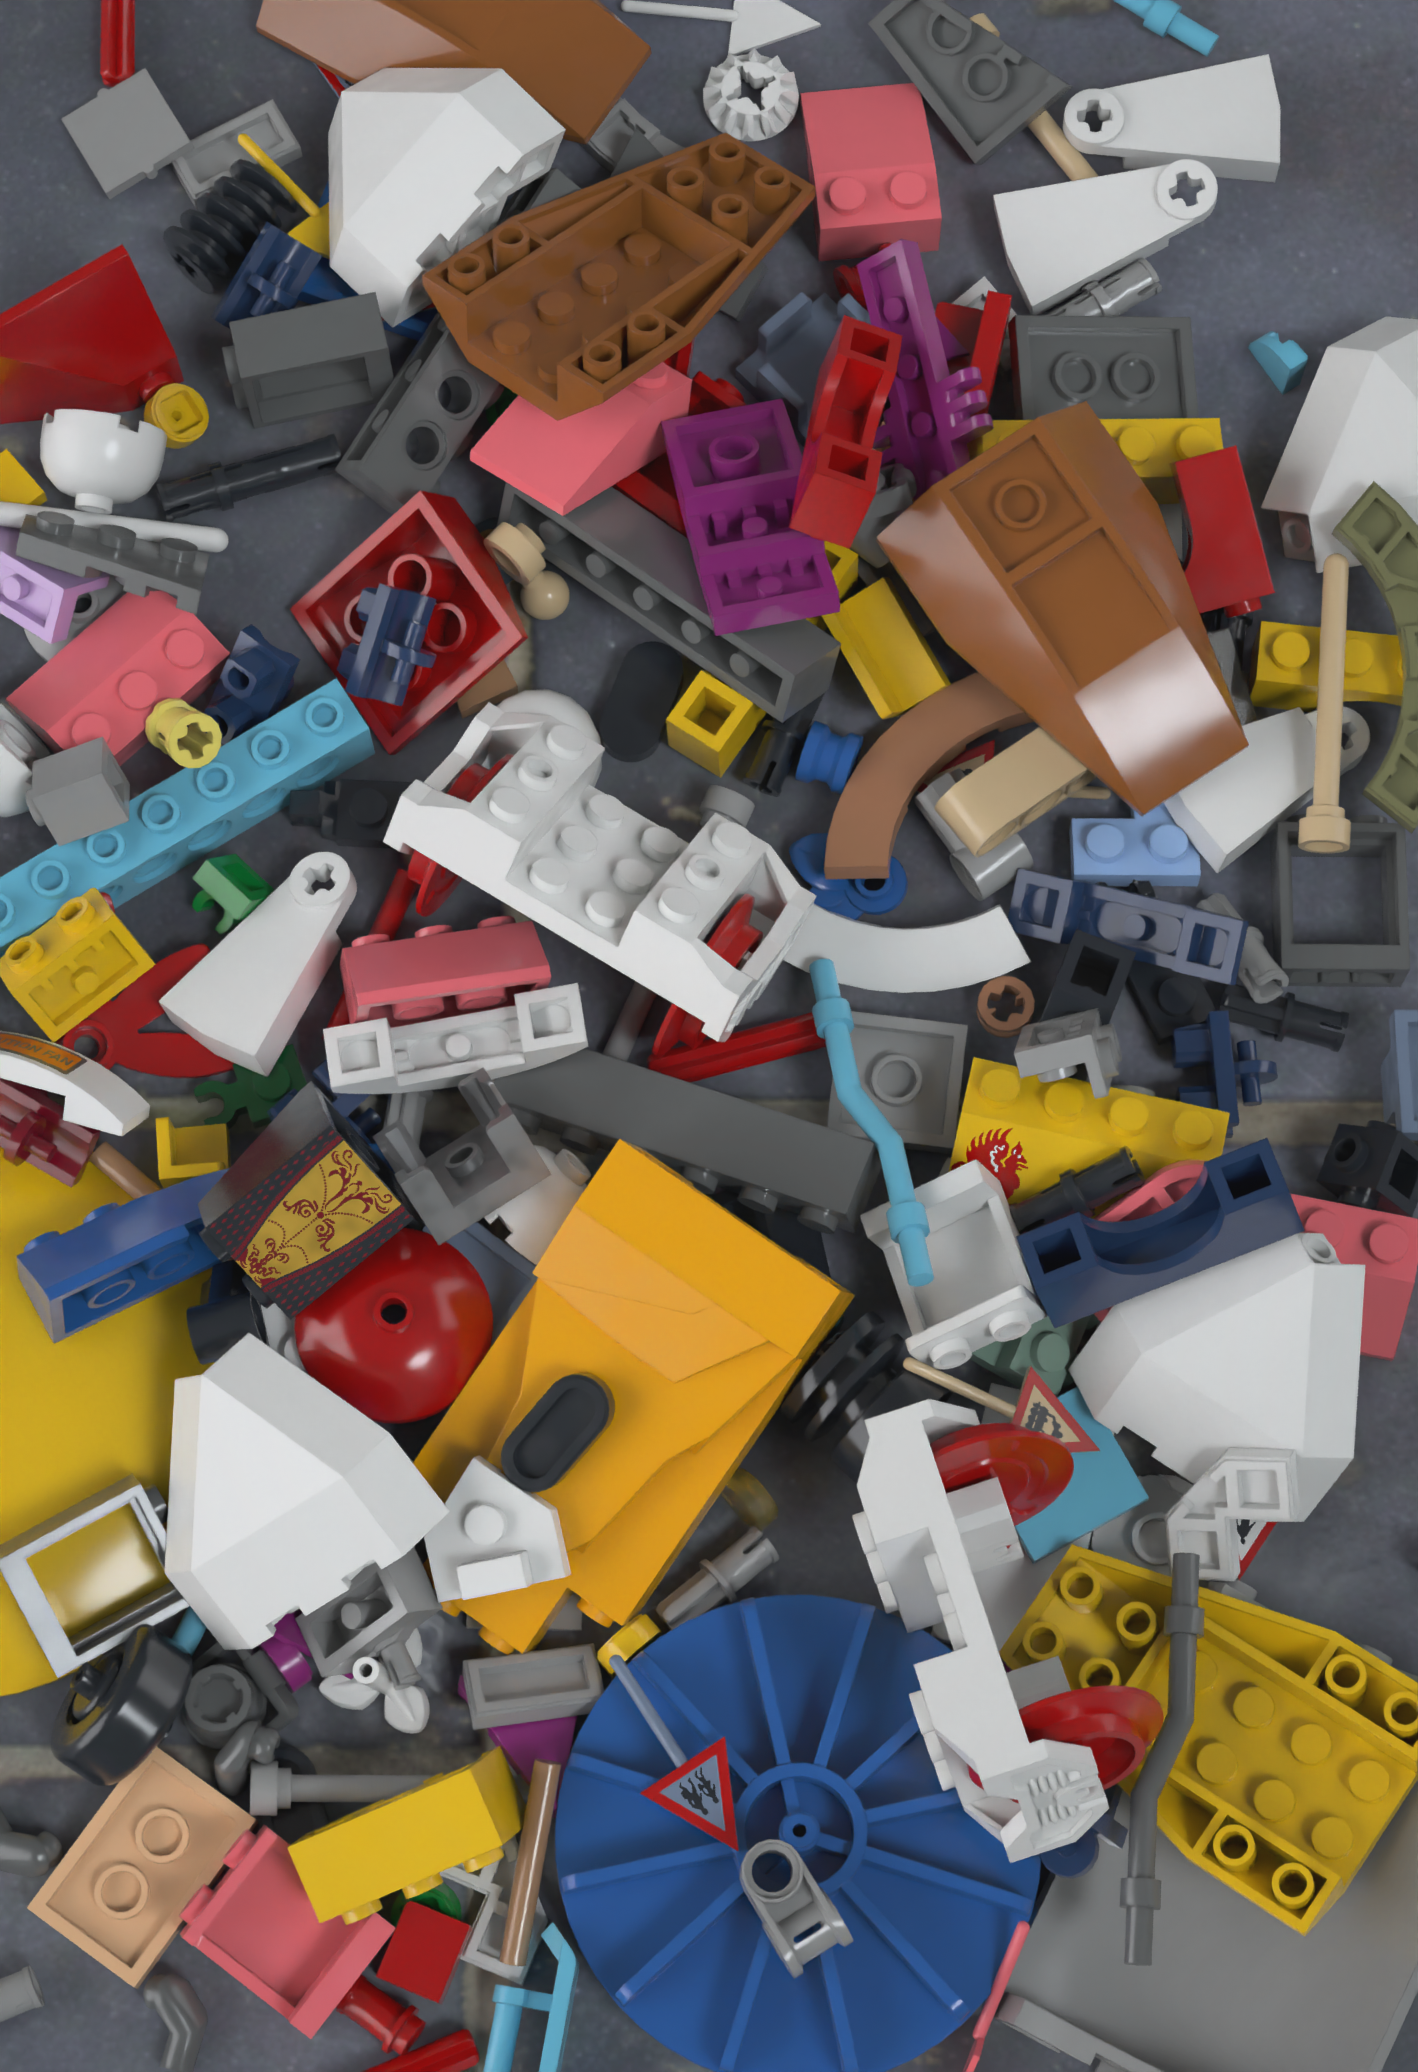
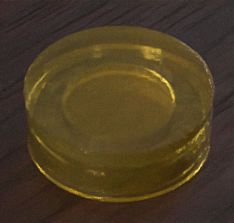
M737 1468L721 1494L743 1522L749 1527H757L762 1532L778 1518V1507L768 1491L750 1472L744 1468Z

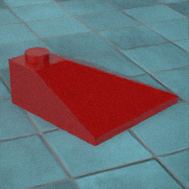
M123 244L0 314V424L43 420L46 413L54 417L55 410L83 409L107 413L129 412L147 403L162 387L173 383L180 384L184 381L177 355Z
M421 490L290 608L338 681L346 689L348 680L338 672L337 667L343 649L351 643L360 644L367 622L359 619V614L356 611L362 589L366 587L378 588L379 583L423 593L436 599L421 648L436 654L437 657L433 668L415 665L403 705L398 706L372 698H361L347 692L389 755H396L528 639L497 564L484 546V538L456 498Z

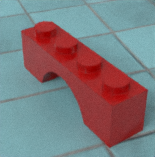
M846 315L843 316L819 370L789 528L808 534L817 540L828 541L850 549L876 494L883 453L872 448L880 417L896 376L902 335Z

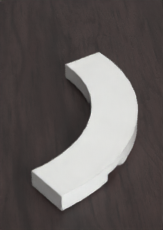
M813 903L796 940L783 959L810 973L809 966L812 962L818 959H830L834 962L838 983L867 990L898 993L935 992L969 986L1001 976L1031 962L1000 904L980 914L951 923L921 928H894L854 920L828 911ZM753 909L749 924L764 933L763 942L775 922Z

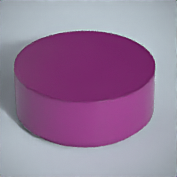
M273 1636L258 1645V1648L263 1650L286 1681L285 1686L292 1694L312 1680V1670L296 1646L285 1644Z

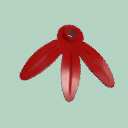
M100 892L115 913L113 900L110 895ZM202 943L181 949L155 963L156 965L128 985L114 1001H107L55 1041L56 1044L75 1051L74 1044L76 1040L82 1037L91 1038L98 1047L97 1056L91 1060L110 1070L116 1063L129 1070L159 1077L176 1079L209 1077L234 1070L232 1065L236 1064L215 1055L189 1034L167 1032L138 1033L139 1029L165 1013L158 1001L210 953L209 947Z

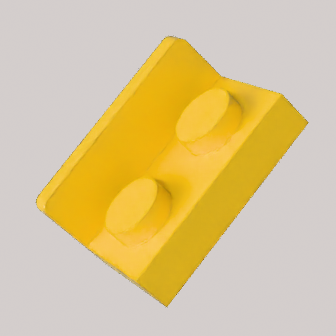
M91 888L82 896L70 899L63 904L52 919L31 935L22 937L12 943L0 958V977L13 997L54 1043L156 964L113 912L101 893L96 888Z

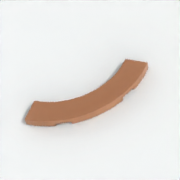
M979 672L952 683L945 689L926 698L901 716L873 744L861 759L844 787L834 811L827 837L824 862L825 879L889 878L891 855L897 833L908 811L907 805L924 781L929 782L946 764L966 750V744L983 734L995 729L1003 732L1034 721Z

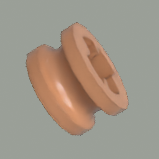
M1001 976L994 978L983 986L978 996L976 1013L979 1023L987 1032L996 1037L1009 1038L1019 1035L1022 1027L1029 1025L1032 1020L1035 1000L1031 989L1025 982L1016 977ZM1004 993H1011L1016 996L1015 1006L1023 1005L1024 1011L1022 1014L1011 1013L1007 1022L994 1018L996 1008L988 1009L987 1003L989 1000L1000 1001Z

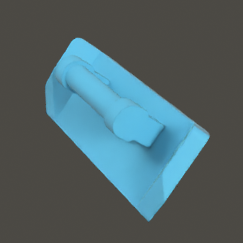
M554 1923L541 1934L559 1962L553 1994L495 1984L492 2002H495L496 2006L483 2072H511L523 2008L549 2012L539 2072H561L579 1974V1962Z

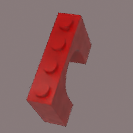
M1230 446L1169 463L1187 532V549L1182 569L1199 614L1223 607L1225 617L1230 618L1262 609L1260 597L1275 593L1237 446Z

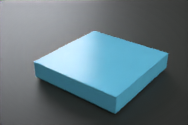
M1078 1387L1057 1398L1100 1451L1071 1453L1074 1461V1471L1068 1486L1062 1494L1044 1510L1014 1526L1019 1541L1033 1564L1140 1506L1149 1499L1148 1494L1111 1430L1094 1419Z

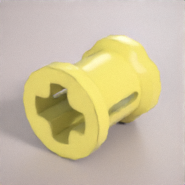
M180 698L165 699L155 705L153 712L146 719L145 732L148 741L165 754H168L177 764L186 768H200L209 764L217 756L222 739L219 725L212 717L197 711Z

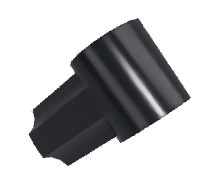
M235 1260L213 1265L211 1276L202 1284L199 1305L188 1307L186 1310L191 1342L196 1356L202 1365L216 1362L248 1332L268 1346L266 1327L260 1303L243 1283L242 1277L247 1273Z

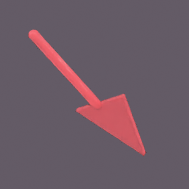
M1020 1921L1012 1935L993 1981L991 1993L984 2003L972 2035L975 2040L962 2072H974L980 2059L985 2037L1029 1933L1030 1925L1026 1921Z

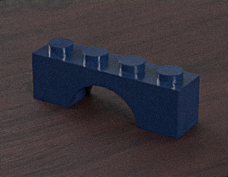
M1265 1138L1204 1162L1200 1177L1190 1191L1174 1204L1152 1215L1130 1221L1104 1222L1091 1219L1077 1212L1016 1236L1035 1291L1054 1328H1058L1305 1230L1269 1140Z

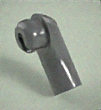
M261 1720L248 1721L239 1726L215 1757V1780L217 1788L222 1794L237 1796L246 1790L249 1783L248 1765L251 1759L261 1764H269L274 1760L275 1748L279 1747L281 1739L279 1732L275 1728L261 1726Z
M0 1807V1871L35 1878L45 1875L49 1868L60 1863L63 1856V1848L57 1836L47 1831L41 1832L37 1837L14 1832Z
M157 1974L146 1983L143 1997L146 2006L150 2009H156L170 2031L159 2067L177 2072H193L208 2023L207 2011L189 1981L178 1974Z

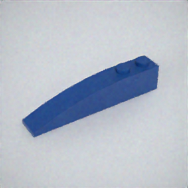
M377 1143L369 1144L395 1174ZM230 1168L194 1177L132 1200L120 1207L117 1203L103 1205L89 1213L83 1220L84 1224L60 1235L58 1231H51L30 1241L24 1247V1253L16 1256L18 1275L53 1343L55 1344L213 1267V1265L222 1263L208 1248L199 1234L205 1226L198 1203Z

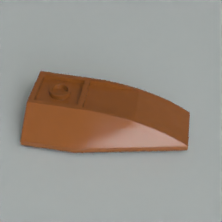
M263 0L256 24L257 31L261 35L352 84L358 83L382 68H502L566 129L562 139L584 145L589 142L652 54L651 47L599 0Z
M725 132L510 217L423 274L422 282L468 362L559 421L604 403L692 342L814 199L816 187Z
M1087 401L1037 417L932 485L876 537L877 543L944 641L1140 816L1143 817L1248 748L1247 738L1158 503Z

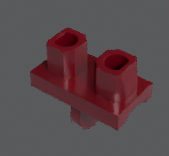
M0 1078V1147L5 1149L3 1158L15 1166H19L26 1161L72 1188L81 1180L101 1131L64 1121V1106L51 1100L46 1090Z

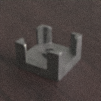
M484 1067L458 1084V1089L477 1117L480 1125L428 1158L424 1157L405 1125L400 1121L391 1124L373 1136L381 1152L394 1170L397 1181L438 1245H441L552 1175Z

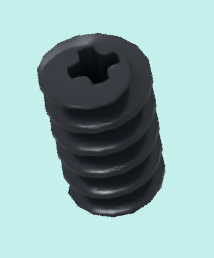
M242 159L235 161L231 165V177L221 176L214 182L213 189L215 194L206 192L197 199L199 211L188 209L181 214L180 223L182 228L173 225L164 231L163 239L175 264L197 288L207 294L215 292L214 286L207 274L212 271L224 279H229L232 273L224 258L230 255L243 262L247 252L241 241L246 238L255 243L261 232L257 226L260 222L265 224L268 222L278 229L282 226L281 220L274 210L277 205L290 213L297 211V205L287 189L274 176L250 161Z

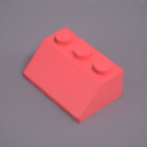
M161 590L150 591L146 597L127 592L6 698V702L55 754L103 737L119 766H121L148 742L145 732L146 719L153 712L155 705L168 698H180L190 705L220 679L230 652L193 613L176 608L177 599L167 592Z
M497 916L480 921L477 924L478 929L453 932L452 926L435 925L416 931L415 938L390 941L388 935L374 934L353 940L352 947L342 948L340 971L349 1023L353 1024L387 1017L391 1028L514 1006L516 1005L514 994L548 988L551 980L550 967L533 922L515 923V918L512 916Z
M1291 1194L1305 1230L1300 1233L1324 1234L1327 1241L1335 1249L1336 1256L1341 1264L1366 1265L1360 1355L1393 1361L1416 1278L1418 1265V1219Z

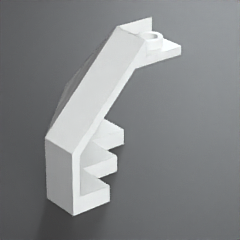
M382 68L343 90L328 132L330 267L359 295L376 292L381 317L391 327H395L433 303L423 286L422 275L494 229L507 197L550 171L566 129L502 68Z
M1384 317L1327 347L1261 508L1277 510L1279 513L1285 557L1315 562L1317 573L1323 572L1325 559L1334 553L1345 556L1349 567L1362 565L1352 552L1332 535V532L1373 481L1393 497L1418 525V319Z
M1295 1234L1114 1305L1068 1370L1096 1421L1116 1434L1119 1433L1123 1426L1127 1427L1156 1446L1151 1455L1153 1458L1194 1484L1229 1448L1295 1449L1300 1514L1295 1521H1251L1304 1522L1354 1458L1366 1265L1341 1264L1336 1256L1335 1249L1327 1241L1324 1234Z
M249 1332L203 1374L175 1379L165 1575L224 1650L253 1649L274 1636L276 1631L274 1625L287 1613L300 1609L307 1616L349 1590L352 1584L351 1580L364 1567L376 1562L382 1570L411 1550L450 1512L388 1431Z

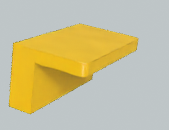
M889 577L881 578L848 600L840 603V612L821 615L833 637L841 643L840 649L882 719L901 716L923 700L951 685Z

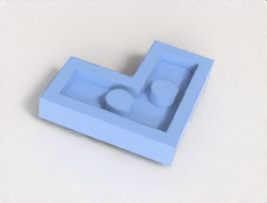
M1164 803L1143 817L1131 808V819H1071L1069 828L1071 879L1094 884L1105 882L1108 886H1129L1133 879L1137 881L1149 880L1152 886L1198 887L1201 876L1200 853L1188 840L1186 833L1176 825Z

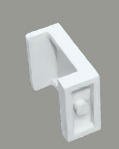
M975 1159L914 1189L916 1201L921 1202L925 1206L930 1233L925 1240L934 1279L927 1285L914 1287L908 1284L900 1245L891 1240L886 1212L891 1208L890 1201L860 1215L867 1238L884 1252L912 1336L907 1338L905 1343L909 1354L918 1361L935 1369H951L960 1366L971 1358L972 1352L995 1341L1005 1342L1017 1339L1030 1330L1031 1324L1048 1317L1035 1291L1016 1238L1020 1234L1010 1213L1009 1204L1000 1180L978 1160Z

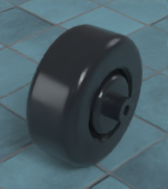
M143 1624L133 1631L127 1641L83 1664L74 1674L70 1682V1690L54 1721L50 1741L54 1757L97 1786L113 1785L130 1775L145 1761L156 1746L165 1740L172 1729L173 1721L184 1703L192 1680L193 1661L190 1653L155 1627Z

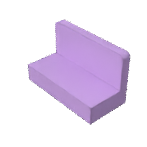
M0 526V613L49 644L66 640L78 595L107 587L110 574L102 572L100 577L83 578L16 556L21 529Z

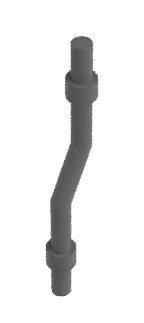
M1194 1553L1173 1554L1171 1606L1164 1607L1163 1632L1164 1636L1170 1637L1167 1715L1131 1791L1127 1878H1121L1120 1908L1126 1909L1124 1964L1152 1965L1153 1912L1161 1908V1880L1155 1879L1157 1802L1194 1722L1197 1639L1204 1637L1205 1609L1198 1607L1200 1555Z

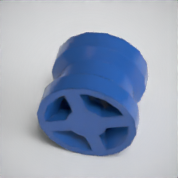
M814 721L799 760L795 780L804 783L818 780L827 783L831 792L841 795L855 770L863 743V736L852 732L841 736L832 733L828 724Z

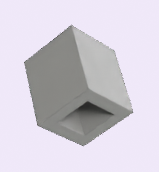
M100 737L34 761L32 787L26 791V801L38 826L47 825L58 846H62L128 822L130 784L105 739Z

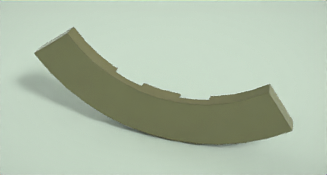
M1373 481L1336 525L1332 535L1352 552L1379 588L1391 613L1402 656L1403 691L1396 731L1386 757L1375 776L1364 789L1362 795L1412 834L1418 826V525L1393 497Z

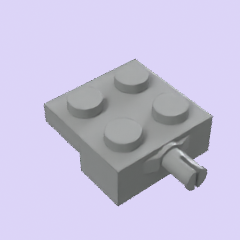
M415 1547L382 1570L376 1562L364 1567L351 1580L352 1584L349 1590L307 1616L302 1613L296 1618L322 1678L353 1673L354 1663L359 1658L371 1657L376 1659L378 1656H381L395 1690L408 1688L414 1685L415 1681L421 1679L405 1644L414 1629L443 1607L441 1603H438L436 1592Z

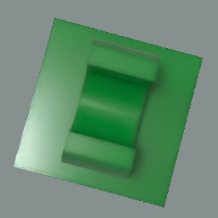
M237 854L205 860L192 878L203 888L195 896L192 908L197 913L207 911L217 901L224 908V917L218 923L215 930L219 934L233 931L275 890Z

